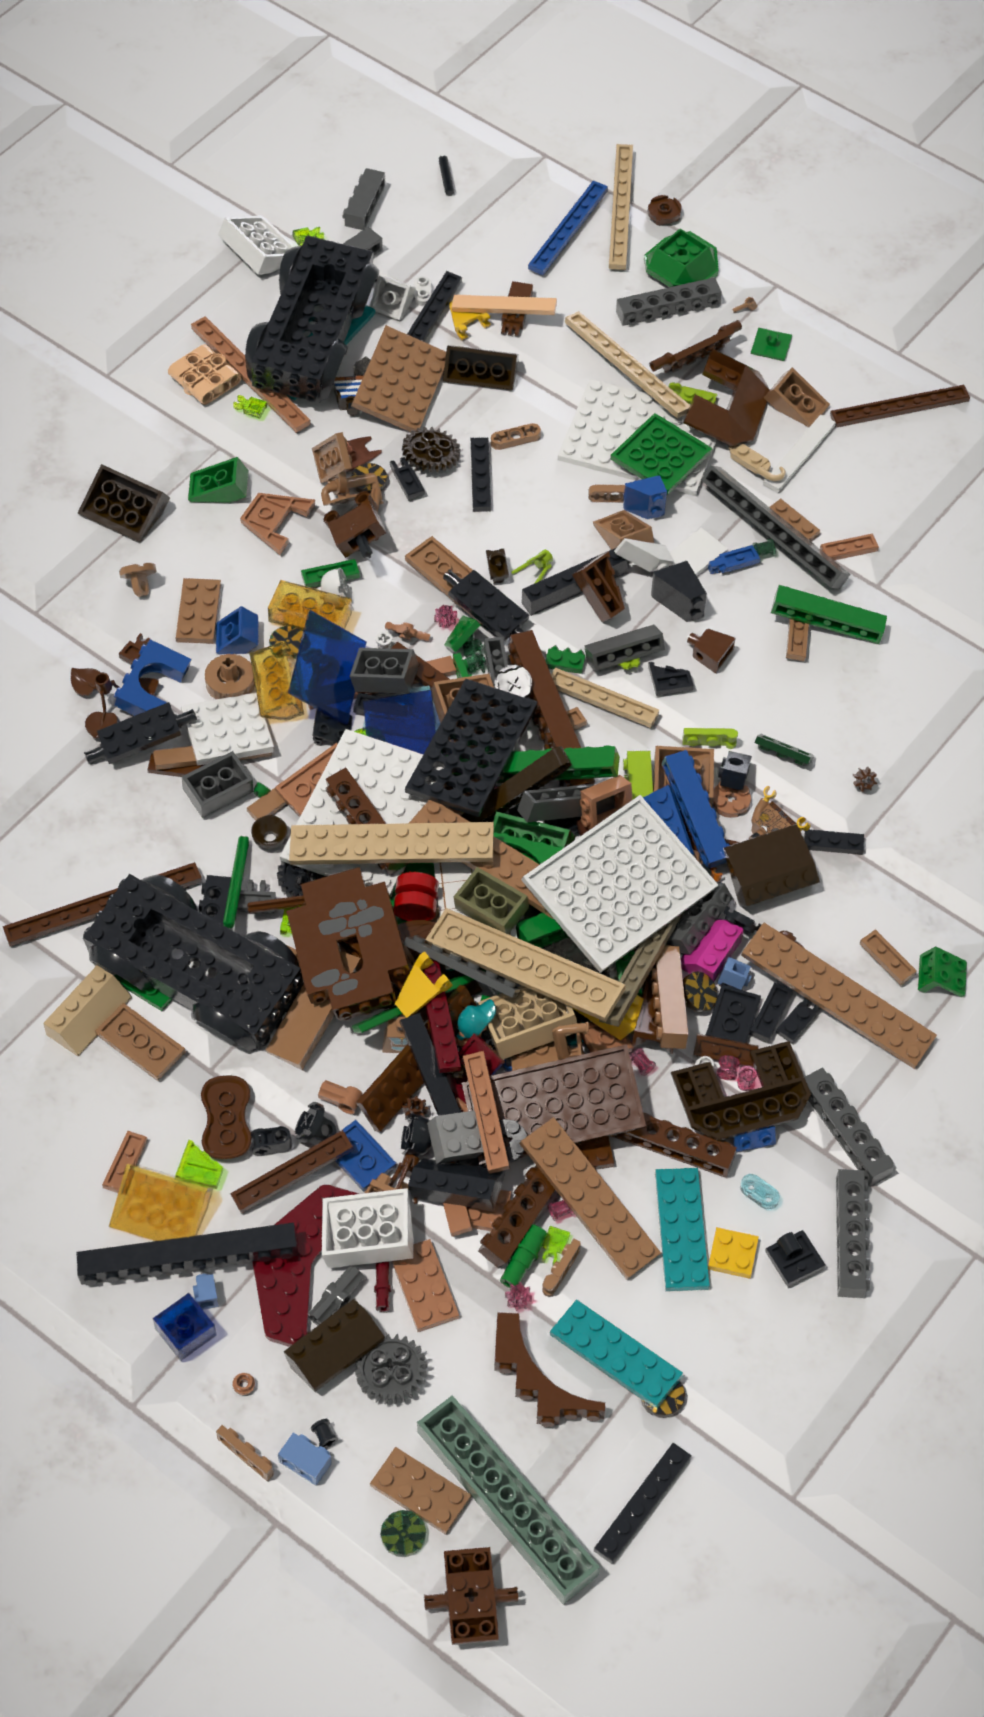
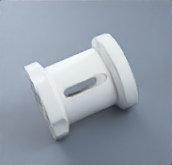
M385 631L379 632L376 636V648L386 647L391 649L393 647L391 644L392 635Z

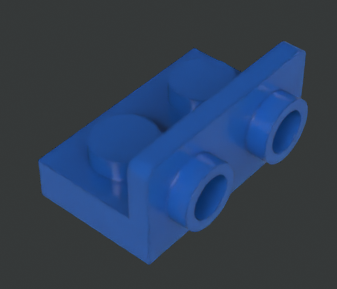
M775 1126L732 1137L734 1147H737L736 1152L775 1145Z

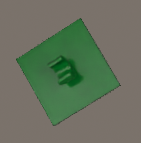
M758 327L750 354L785 361L792 335Z

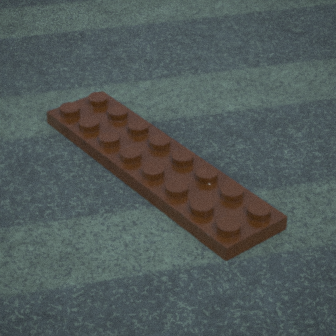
M459 985L447 999L455 1037L459 1032L457 1022L461 1012L469 1005L477 1006L466 986ZM427 1021L425 1027L433 1044L429 1021ZM409 1044L403 1048L356 1101L374 1131L381 1132L402 1106L406 1104V1099H410L424 1083Z

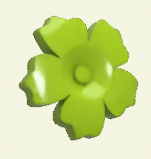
M640 658L620 663L618 666L621 665L624 670L638 667L640 665Z

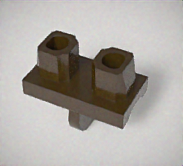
M504 548L494 551L486 550L490 580H493V583L504 582V578H509Z

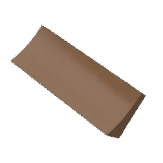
M340 951L345 971L356 973L362 968L363 962L361 958ZM304 984L267 1046L266 1052L303 1070L335 1015L330 999L322 1003L311 1004Z

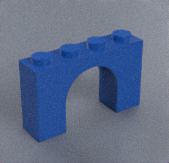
M150 639L147 645L143 644L141 647L139 659H134L130 668L132 669L130 674L126 673L124 676L122 688H117L114 694V698H116L114 706L135 716L167 703L147 693L141 687L139 678L147 673L156 672L181 683L189 669L190 658Z

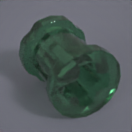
M772 539L762 543H753L760 558L763 555H774L776 553L775 544Z

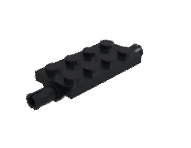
M451 569L443 575V579L453 586L448 596L495 635L503 637L505 641L511 635L525 632L522 629V625L529 619V614L477 571H471L463 579L458 577Z
M170 702L100 729L97 731L101 742L100 747L84 752L87 762L90 764L105 757L108 763L112 764L182 735L180 731L181 726L197 721L196 714L191 709L176 715Z

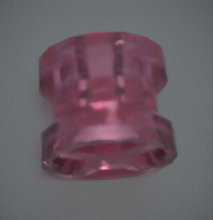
M721 1056L717 1076L723 1080H735L738 1074L736 1069L739 1068L740 1061L733 1056Z

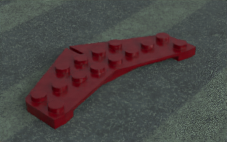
M328 1184L321 1185L274 1224L294 1222L299 1255L293 1256L290 1259L275 1258L268 1262H252L264 1333L269 1341L290 1347L307 1334L311 1267L322 1251L323 1198L356 1195L359 1193Z

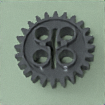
M387 1334L386 1340L359 1359L360 1361L355 1362L357 1368L355 1374L358 1377L357 1383L361 1385L362 1392L367 1391L368 1398L374 1396L375 1402L383 1398L384 1404H387L389 1399H392L393 1404H396L397 1398L405 1402V1395L412 1398V1390L419 1392L418 1384H425L423 1377L427 1376L426 1368H428L427 1361H424L426 1357L425 1353H421V1347H415L414 1340L408 1343L407 1336L400 1340L398 1334L395 1335L394 1339H391L390 1335ZM401 1355H405V1356H406L404 1359H401V1360H398V1359H397V1358H398L399 1356H401ZM379 1358L384 1359L382 1362H375ZM401 1376H408L404 1380H399ZM381 1378L386 1379L382 1383H377V1380Z

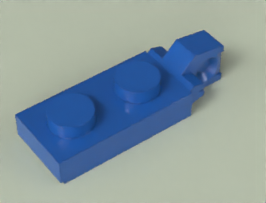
M750 545L719 554V557L709 562L708 570L710 574L719 573L720 571L725 573L760 563V557L754 546Z

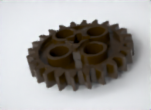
M424 427L423 430L417 428L416 432L411 430L410 434H406L402 444V455L406 456V461L410 460V465L416 464V469L422 467V471L429 469L430 473L432 470L439 473V469L445 472L446 467L452 469V465L456 466L461 449H459L460 444L457 443V439H452V434L446 435L447 431L440 432V428L435 431L433 427L427 430Z

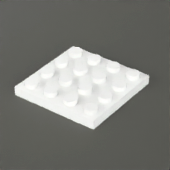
M257 692L237 697L181 705L182 713L193 709L197 717V721L186 724L197 766L208 764L232 751L238 758L274 752L273 742Z

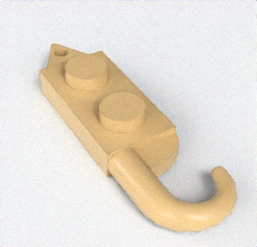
M744 444L728 445L730 458L753 473L759 474L770 481H779L784 478L786 471L783 467H779L781 473L778 475L768 472L771 468L769 460Z

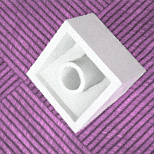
M378 276L369 306L374 308L375 312L401 320L412 304L416 287L386 276Z

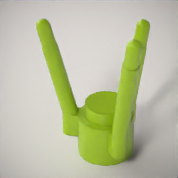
M544 549L511 573L515 574L534 563L538 568H544L535 581L537 583L542 580L546 572L552 567L550 563L553 561V556L548 550Z

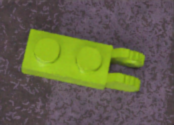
M672 382L668 386L688 404H691L694 395H698L714 404L717 399L716 393L682 386L680 383Z

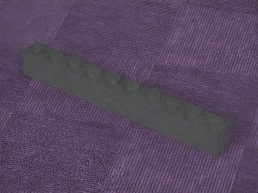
M710 465L701 478L705 484L829 587L841 589L851 575L724 469Z

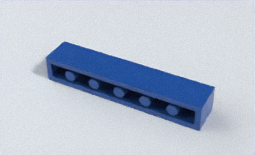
M687 750L665 756L662 767L673 789L696 848L700 853L701 860L710 869L727 863L723 848L730 845L726 844L723 828L718 825L716 812L709 804V795L706 790H703L701 776L695 771L693 757L689 756Z

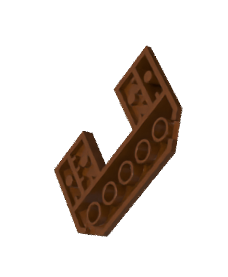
M712 349L702 375L733 390L727 409L698 395H694L683 423L730 446H736L741 442H752L767 404L764 396L770 389L759 371Z

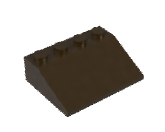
M101 464L77 513L141 542L163 514L170 497L158 489Z
M797 824L723 848L737 900L741 906L747 907L820 883L814 860Z

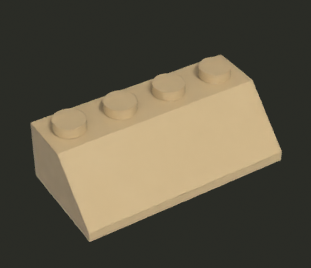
M96 965L43 1023L46 1035L76 1056H79L97 1037L95 1030L122 1003L127 1004L131 999V995L112 974Z

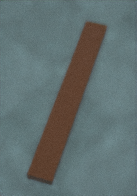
M958 385L831 410L830 417L832 421L836 422L835 428L969 402L970 396L965 385Z

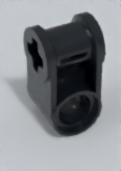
M284 1126L266 1129L259 1128L251 1131L254 1145L252 1154L255 1156L285 1153L292 1147L290 1131ZM280 1138H286L284 1141H277Z

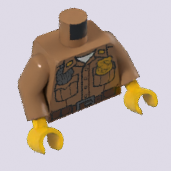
M766 786L763 790L765 797L760 799L751 819V831L753 834L749 839L794 824L798 825L800 832L802 830L808 831L811 827L810 823L807 822L802 826L803 822L806 821L805 817H800L796 823L773 801L769 802L770 799L776 797L777 792L774 790L771 795H768L770 786Z

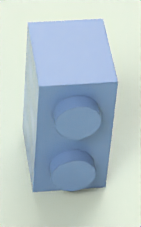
M294 1432L278 1453L279 1463L317 1486L332 1464L328 1450L322 1446H314L309 1438L302 1434L299 1436Z

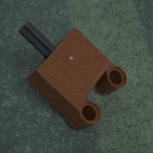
M362 491L354 499L358 507L343 516H340L337 511L332 510L323 518V521L331 531L337 548L345 558L356 551H360L363 558H371L373 552L369 543L379 540V537L386 534L377 512L378 505L367 491Z

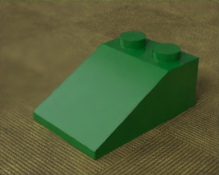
M238 457L190 473L189 502H233L247 496L249 470Z

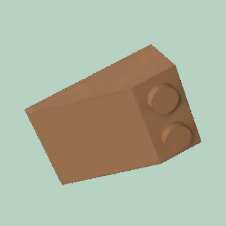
M793 367L784 373L764 396L777 411L807 427H810L830 405Z
M626 510L593 521L594 527L611 550L618 547L624 538L654 543L652 527Z

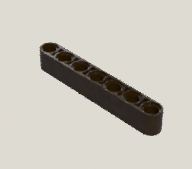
M563 747L553 748L494 789L480 817L464 813L461 817L469 822H493L496 812L506 813L519 804L524 791L539 790L571 767L572 763Z

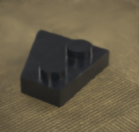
M648 662V669L656 696L693 690L694 685L689 670L676 669L667 665L663 668L655 666L654 662Z

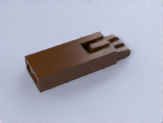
M512 281L508 297H532L533 284ZM503 313L501 334H505L507 329L508 335H512V332L515 331V336H519L520 329L523 330L527 314H519V318H516L517 314Z

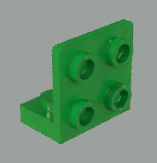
M937 946L921 954L919 958L918 990L925 993L939 986L960 997L965 996L967 962Z

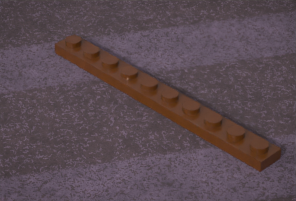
M195 862L158 874L172 879L183 888L202 882V877ZM118 888L2 926L9 947L94 919L97 913L105 908L108 898L112 894L114 895Z

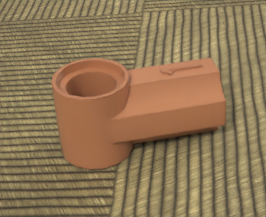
M325 1080L320 1087L318 1098L337 1105L340 1110L347 1114H354L358 1107L356 1101L363 1093L355 1087L348 1086L345 1088Z

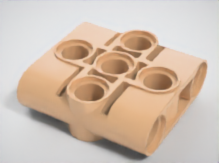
M206 344L197 347L171 364L168 369V374L183 386L184 392L187 395H193L203 405L209 404L226 393L241 380V374L226 362L225 356L215 353Z

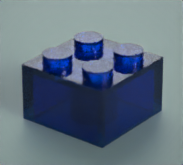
M187 1293L153 1318L155 1330L180 1361L217 1336L215 1324L190 1293Z

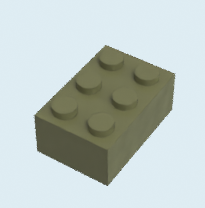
M476 867L453 897L455 909L478 922L506 934L511 932L529 908L527 895L479 867Z

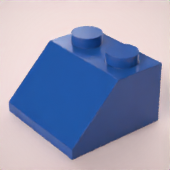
M660 475L625 483L624 510L645 519L664 516L667 490Z
M240 606L216 623V653L246 654L256 648L259 642L258 615Z

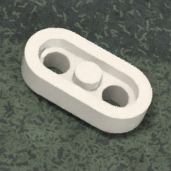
M420 276L414 280V287H416L414 301L419 306H425L432 295L431 280L428 277Z

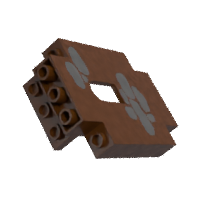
M357 867L301 884L306 905L287 910L286 912L307 996L311 1004L322 1003L330 999L332 1010L339 1021H348L356 1016L368 1015L376 1010L388 1009L395 1005L397 996L391 980L406 977L410 974V968L385 881L366 887L361 869ZM357 937L363 958V966L358 972L349 973L343 967L337 942Z

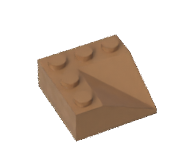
M655 746L653 792L670 785L662 767L664 757L687 750L689 756L693 757L695 771L701 776V785L703 790H706L709 795V804L712 808L714 749Z

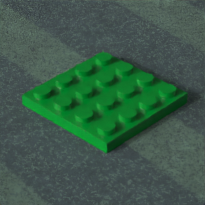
M654 413L611 454L610 460L641 479L660 475L667 490V495H669L712 453V447Z

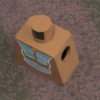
M406 1017L387 1021L383 1035L382 1053H400L408 1044L399 1023L401 1019Z

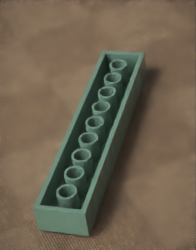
M453 1395L417 1422L418 1434L467 1492L471 1494L472 1498L563 1605L599 1576L600 1566Z

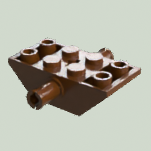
M490 1547L444 1551L446 1591L445 1594L424 1595L425 1610L440 1608L448 1610L452 1645L499 1641L496 1606H498V1603L518 1602L517 1587L501 1589L494 1587ZM468 1597H474V1601L469 1602Z

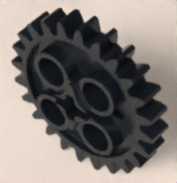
M281 861V865H278L277 879L278 885L281 886V891L286 892L287 897L292 895L293 897L302 896V888L299 885L310 882L309 873L306 869ZM310 871L313 881L327 877Z

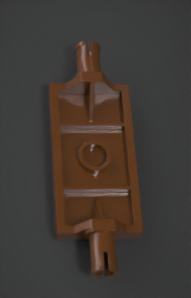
M739 320L724 325L718 329L717 334L674 355L668 352L649 363L650 368L653 372L661 368L664 369L665 373L670 371L673 373L677 372L683 365L687 364L689 366L696 362V359L699 357L702 359L706 358L712 349L716 351L722 350L725 344L731 341L732 335L742 329V325Z

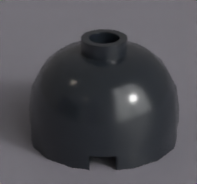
M410 1113L406 1119L410 1120L409 1125L404 1126L401 1137V1149L405 1150L402 1152V1155L422 1156L429 1152L432 1147L427 1124L430 1120L425 1116Z

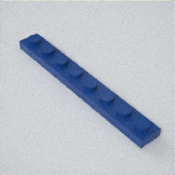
M594 180L591 182L528 264L529 270L540 275L545 274L607 193L608 186Z

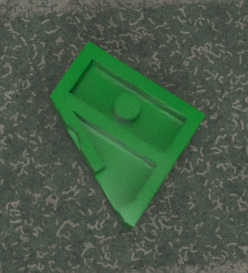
M463 615L447 638L444 646L456 653L480 627V624L477 620Z

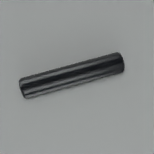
M445 155L440 156L439 166L445 194L453 195L454 186L448 157Z

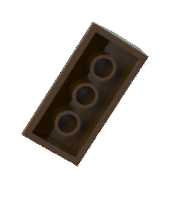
M447 345L443 381L513 390L519 354Z
M353 1299L283 1352L290 1368L316 1392L386 1338L367 1310Z

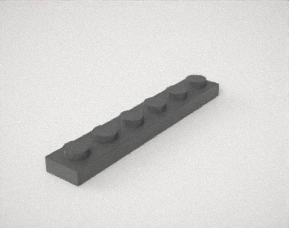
M418 935L406 937L403 945L421 954L426 952L430 958L512 998L518 997L521 989L516 987L515 982L508 979L503 981L497 978L498 974L490 970L485 972L479 969L480 966L474 962L468 961L466 963L461 960V956L450 952V954L443 952V947L436 944L431 946L425 943L426 939Z

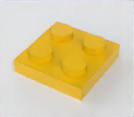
M716 1227L708 1270L750 1279L759 1236Z

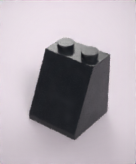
M688 561L653 572L651 589L653 599L686 622L698 620L704 616L707 593Z

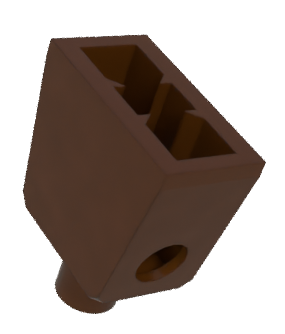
M706 629L701 637L691 633L687 643L694 646L693 658L712 672L717 673L733 652L736 638L712 629Z

